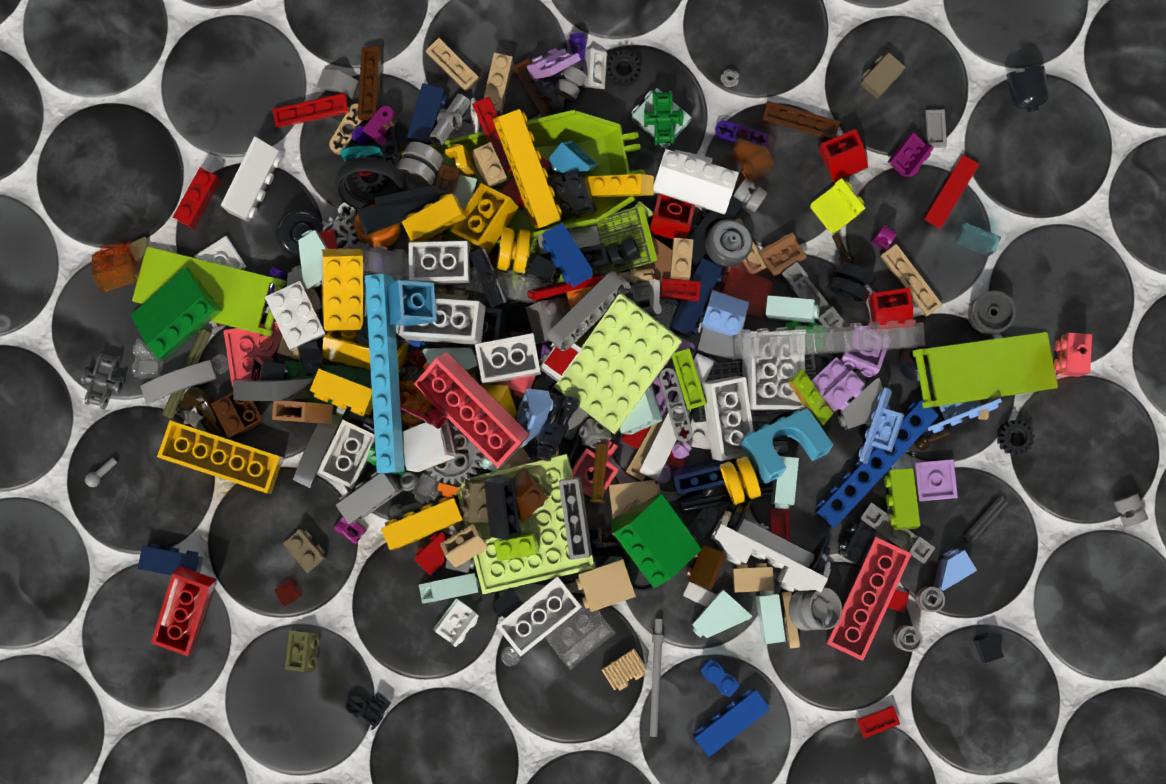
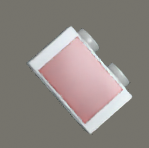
M552 343L550 346L553 348L549 355L545 353L539 361L542 364L540 370L559 382L582 350L575 343L565 351L560 350Z

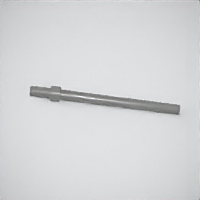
M655 619L654 634H652L654 652L650 737H657L661 646L664 643V635L662 634L663 619Z

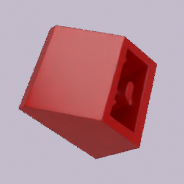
M856 129L826 141L818 148L833 183L868 168L864 146Z
M910 287L869 295L868 302L875 333L912 328L913 302Z

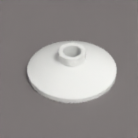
M475 98L471 99L472 134L478 133L480 128V121L472 105L477 102Z

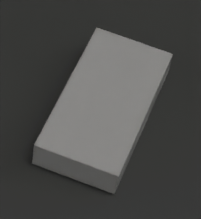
M945 109L925 110L926 144L932 145L934 148H946Z

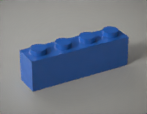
M749 688L741 694L742 698L738 702L732 701L725 707L727 709L725 712L715 714L710 719L711 723L706 727L703 724L694 731L696 733L693 736L708 757L770 710V707L756 689L751 691Z

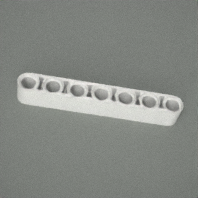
M697 353L693 361L701 384L705 382L715 361ZM677 393V395H676L674 401H677V400H678V398H679V394H678V393ZM676 409L673 412V417L676 420H681L684 417V413L682 410ZM667 413L639 471L654 480L658 479L677 440L669 413ZM685 421L680 424H675V426H680L682 430Z

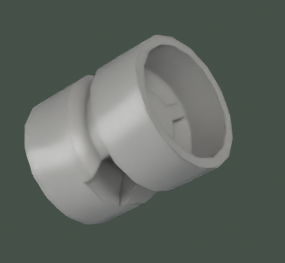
M569 66L563 69L561 73L562 79L557 81L554 88L560 96L575 101L580 92L578 87L583 86L587 75L581 70Z
M745 178L733 197L739 202L745 203L746 208L755 213L768 192L761 187L756 188L755 183Z
M1138 493L1123 497L1114 502L1117 512L1122 513L1120 519L1124 528L1149 519L1145 509L1140 507L1142 502Z
M926 586L916 592L915 603L923 611L937 612L943 608L945 596L940 589Z
M901 625L893 632V643L901 650L913 652L922 644V634L913 626Z

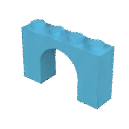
M806 408L802 411H794L787 418L781 417L772 425L766 424L755 433L753 431L747 433L740 445L766 484L781 477L787 468L773 447L774 438L787 436L795 439L801 444L812 461L828 454L833 443L810 410Z

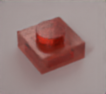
M293 580L274 590L283 607L302 597Z

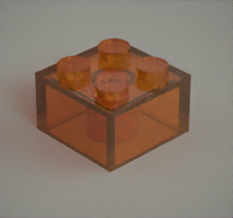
M399 381L400 406L427 414L432 409L433 404L414 385L416 381ZM401 410L402 426H418L425 423L424 420Z

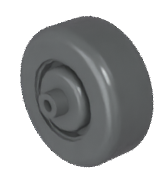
M733 219L717 222L708 231L705 238V248L709 257L715 263L725 267H733L742 263L749 256L753 246L752 236L747 227Z

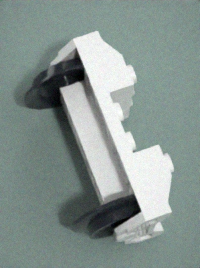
M751 498L745 503L737 504L732 513L729 511L724 512L710 539L716 542L723 553H726V560L740 565L741 563H747L750 555L760 560L761 558L764 560L766 558L769 560L768 564L781 568L775 580L779 582V587L790 592H794V590H816L822 592L831 570L829 569L831 564L827 561L831 549L826 545L827 536L820 540L812 554L745 520L744 517L750 506Z

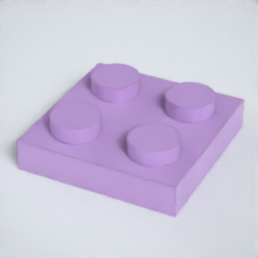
M954 460L914 463L918 502L958 498Z

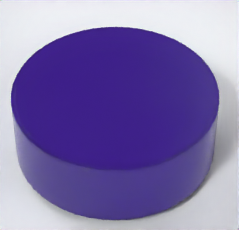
M359 125L353 129L352 140L356 144L366 145L369 143L371 137L363 131L365 126Z

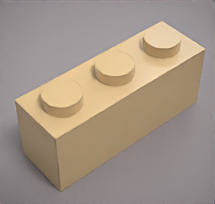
M494 53L484 98L490 96L498 116H502L513 67V56Z

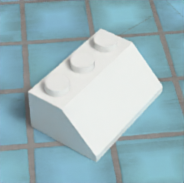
M533 333L475 344L483 385L541 374Z

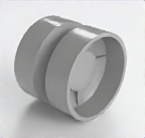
M410 142L406 146L402 159L399 160L396 168L404 175L407 188L412 190L433 185L444 160L441 154L434 148L424 143Z
M823 588L822 592L816 590L797 591L789 602V616L792 623L798 629L804 631L832 629L839 623L842 615L841 601L838 595L829 588Z

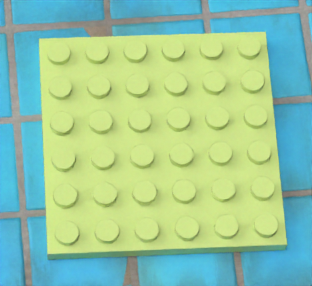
M568 454L552 457L550 462L539 460L498 470L494 473L490 472L473 476L471 480L464 479L463 484L457 481L456 486L461 487L458 494L461 508L464 506L462 489L465 486V481L484 483V480L497 475L513 478L523 467L551 495L524 522L519 519L520 534L536 532L539 552L536 555L498 561L494 544L498 538L490 537L489 523H469L464 520L466 528L471 526V524L475 525L484 536L489 547L481 554L473 557L483 594L596 568L593 553L589 558L570 560L559 488V481L561 479L573 477Z

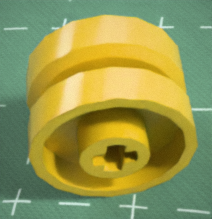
M503 227L497 270L507 271L510 261L513 259V271L517 273L525 272L530 251V231L520 230L516 241H514L513 228Z
M746 455L736 459L737 471L730 461L720 464L726 488L734 505L745 501L743 489L751 499L761 496L756 473Z

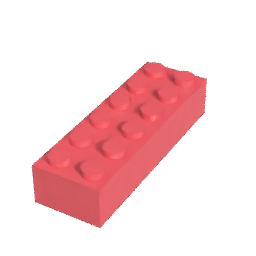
M448 352L437 357L414 383L421 392L422 390L417 385V382H420L439 406L445 409L443 414L497 468L505 463L530 436Z
M877 537L873 538L842 606L840 621L832 628L826 644L859 660H864L912 555L911 553Z

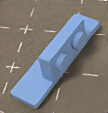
M884 387V390L879 393V404L871 417L872 425L867 429L865 445L859 451L860 461L864 464L868 463L873 446L892 452L904 417L902 413L886 409L892 391L887 387Z
M1001 398L981 406L979 400L939 406L945 421L930 426L927 430H932L933 433L944 429L943 425L951 423L953 426L963 422L961 418L968 415L970 419L981 415L980 411L987 408L988 411L999 408L998 403L1002 402Z

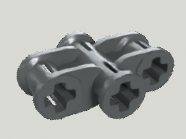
M101 351L98 354L94 371L90 367H86L83 370L81 383H90L84 400L86 405L93 404L100 406L101 409H105L108 405L111 391L115 390L118 394L122 391L125 379L121 376L119 378L116 377L121 363L120 356L114 357Z

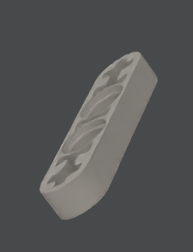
M666 368L661 371L659 381L674 435L679 442H687L692 438L693 433L676 372L673 369ZM666 372L669 375H673L671 384H676L677 387H670L665 390L664 386H668V382L663 380L662 377L665 376ZM674 390L679 394L677 401H670L668 399L670 391ZM674 410H682L684 413L683 419H674ZM687 422V425H683L684 430L689 431L686 439L678 435L681 432L680 426L676 427L675 424Z

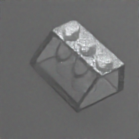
M584 603L580 604L582 608L545 636L559 658L570 670L616 633L598 610L591 612L589 608L585 609Z

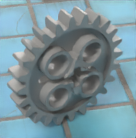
M450 421L449 427L455 451L464 452L469 450V453H455L456 457L448 460L444 468H442V463L426 469V471L432 472L431 477H437L438 482L443 481L444 484L448 485L451 482L452 485H456L458 481L463 484L464 478L471 480L470 473L477 474L474 469L475 467L481 468L478 461H483L484 459L479 457V454L482 452ZM464 438L465 443L460 447V440ZM462 458H465V464L461 467L460 461Z

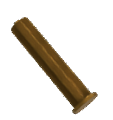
M605 444L596 445L593 490L590 502L605 503V500H603L607 445Z

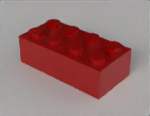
M179 566L172 573L151 643L189 656L196 646L216 579Z

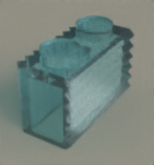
M965 223L959 229L955 244L962 245L966 249H973V251L980 252V254L989 257L996 252L1001 236Z

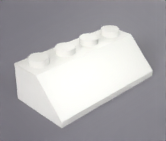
M256 137L253 138L221 204L228 213L247 222H250L251 218L253 219L256 216L258 210L256 207L259 201H263L266 194L265 189L273 181V172L282 162V154L279 150Z
M665 149L654 183V192L725 215L739 172Z
M557 576L498 623L496 627L521 657L582 608V606Z

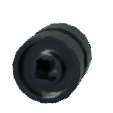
M632 235L621 239V243L614 242L607 246L608 253L617 269L627 265L629 260L633 262L642 258ZM622 248L626 254V256L623 257L619 251Z

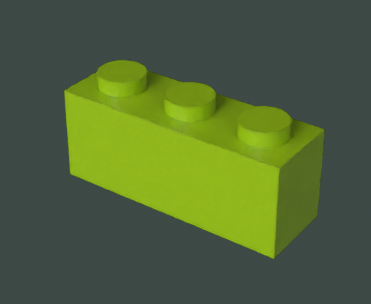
M913 468L888 471L886 476H884L885 487H888L889 493L886 500L887 505L891 509V514H889L890 525H893V530L918 528L920 526Z

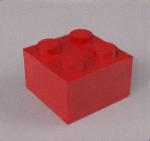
M658 194L650 225L651 234L671 239H687L695 205Z

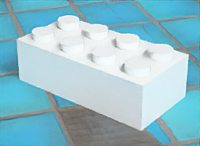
M435 299L436 322L410 326L400 325L399 335L406 340L479 344L482 340L485 306L479 301Z
M733 376L701 383L706 401L704 407L712 459L724 461L745 456L746 454L740 445L747 433L754 432L746 377Z

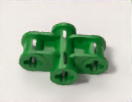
M672 90L663 93L653 91V112L644 110V127L654 125L655 146L660 143L674 145L673 124L683 126V110H672Z

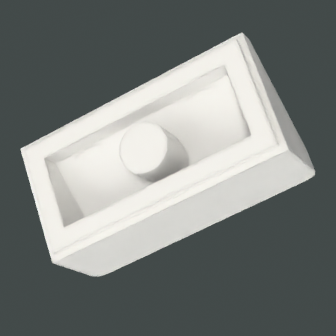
M593 48L585 51L583 72L587 75V78L582 86L583 88L605 89L607 52Z

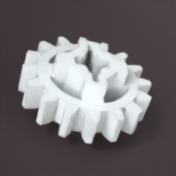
M339 216L336 217V221L329 217V223L322 221L324 225L323 231L333 227L331 230L334 229L336 235L338 234L341 237L337 238L338 249L355 248L356 246L353 244V241H358V239L353 236L356 234L354 229L351 230L353 224L349 223L347 225L348 221L345 218L341 222ZM342 227L346 228L349 234L342 233Z

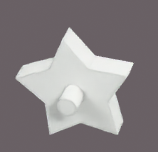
M198 408L184 411L186 418L183 425L190 424L197 429L199 421L204 419L199 414Z

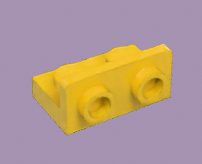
M454 144L445 150V154L453 162H456L457 168H460L462 173H465L468 177L476 176L472 154L463 145Z

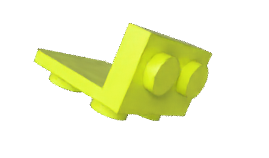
M842 178L810 205L811 210L831 234L836 233L865 209L864 201L859 196H855L852 192V186L849 182H844Z

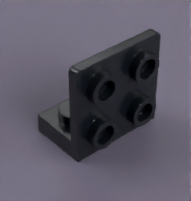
M855 520L854 523H850L846 531L849 533L845 540H841L837 548L840 550L838 555L857 565L861 564L877 532L865 525L863 520Z

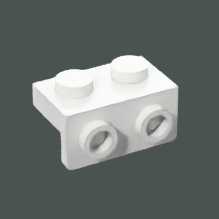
M456 598L433 630L456 647L463 642L468 630L475 626L479 615Z

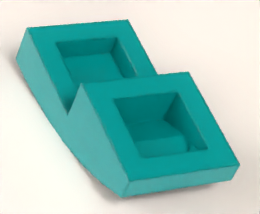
M355 146L340 150L345 162L359 156L363 158H378L382 156L380 148L374 146Z

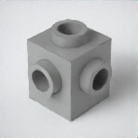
M588 419L579 431L582 445L596 448L597 444L606 445L612 439L611 431L596 419Z

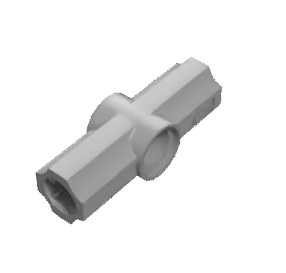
M457 94L448 109L438 114L437 125L428 137L430 142L442 147L453 129L458 130L461 127L462 116L471 104L469 98H466L463 94Z

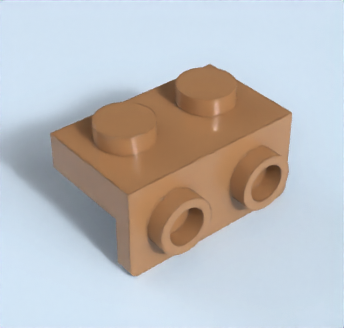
M793 233L782 236L780 240L765 246L760 251L766 267L774 277L787 270L795 262L799 263L807 258L806 253L797 243Z

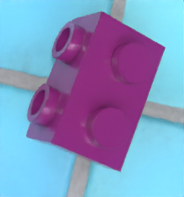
M910 132L887 162L901 176L912 177L918 173L922 163L930 157L934 147L926 145L914 132Z

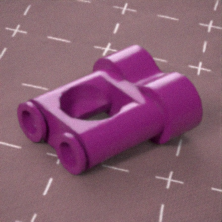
M344 517L333 529L355 544L360 540V535L362 534L363 536L367 531L359 522L348 524ZM351 526L359 532V535L356 536L347 528Z

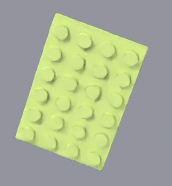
M620 293L581 347L580 353L554 387L565 396L578 399L580 401V408L615 434L683 340Z

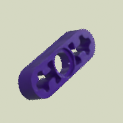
M720 121L715 127L717 138L751 149L763 150L769 141L767 134L728 121ZM725 126L726 130L730 132L734 128L733 138L730 137L731 133L725 132L724 135L721 134V130L718 128L721 129ZM744 131L747 134V138L739 140L736 137V133ZM750 133L754 134L752 137L753 139H758L759 137H762V141L765 143L757 145L756 140H751V143H748L750 139Z

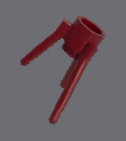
M417 382L419 388L436 409H430L427 414L420 411L415 412L404 406H400V409L439 429L447 419V416L443 414L445 409L439 406L420 382Z

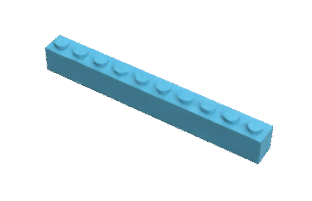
M387 274L366 275L377 473L405 472L396 326L390 325L388 286L393 284V277Z

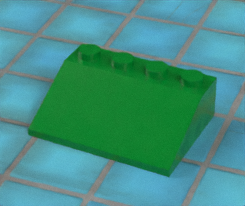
M185 266L135 310L131 317L147 347L158 360L168 359L223 310L191 270Z
M662 492L611 521L613 534L653 588L673 578L702 550Z

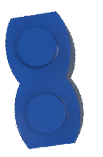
M707 659L699 668L701 674L708 681L714 683L722 694L731 697L738 689L739 684L736 679L724 672L723 668L716 661Z

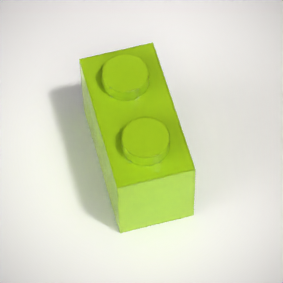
M536 532L521 534L509 540L497 539L494 542L498 561L532 556L539 552Z

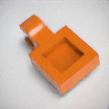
M439 482L437 488L438 491H442L443 496L452 498L458 495L461 489L460 486L452 485L451 482L449 485Z

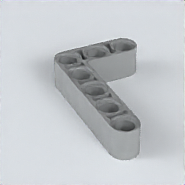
M615 271L608 273L549 331L548 339L562 351L569 349L610 308L620 293L639 306V302L630 284Z

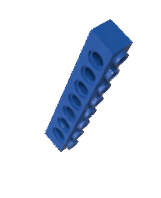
M923 400L913 401L907 408L909 412L903 417L899 429L905 432V439L900 440L898 437L896 438L891 454H887L884 449L873 446L868 463L864 464L859 459L855 464L857 468L853 472L849 470L843 476V483L840 486L836 484L829 491L831 494L827 500L823 498L816 505L818 509L815 513L831 528H835L939 416L931 407L923 409ZM911 416L918 418L917 426H913L910 423ZM873 457L877 458L880 462L878 468H874L871 465ZM860 471L867 475L865 482H861L858 479ZM847 485L852 486L854 489L852 496H848L845 493ZM834 499L839 500L841 503L839 510L832 508V501Z

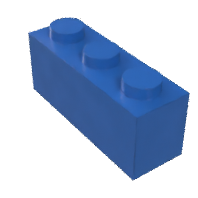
M563 223L542 234V246L546 252L550 251L553 257L551 259L555 267H560L562 270L561 276L565 283L569 282L573 288L593 277L591 266Z

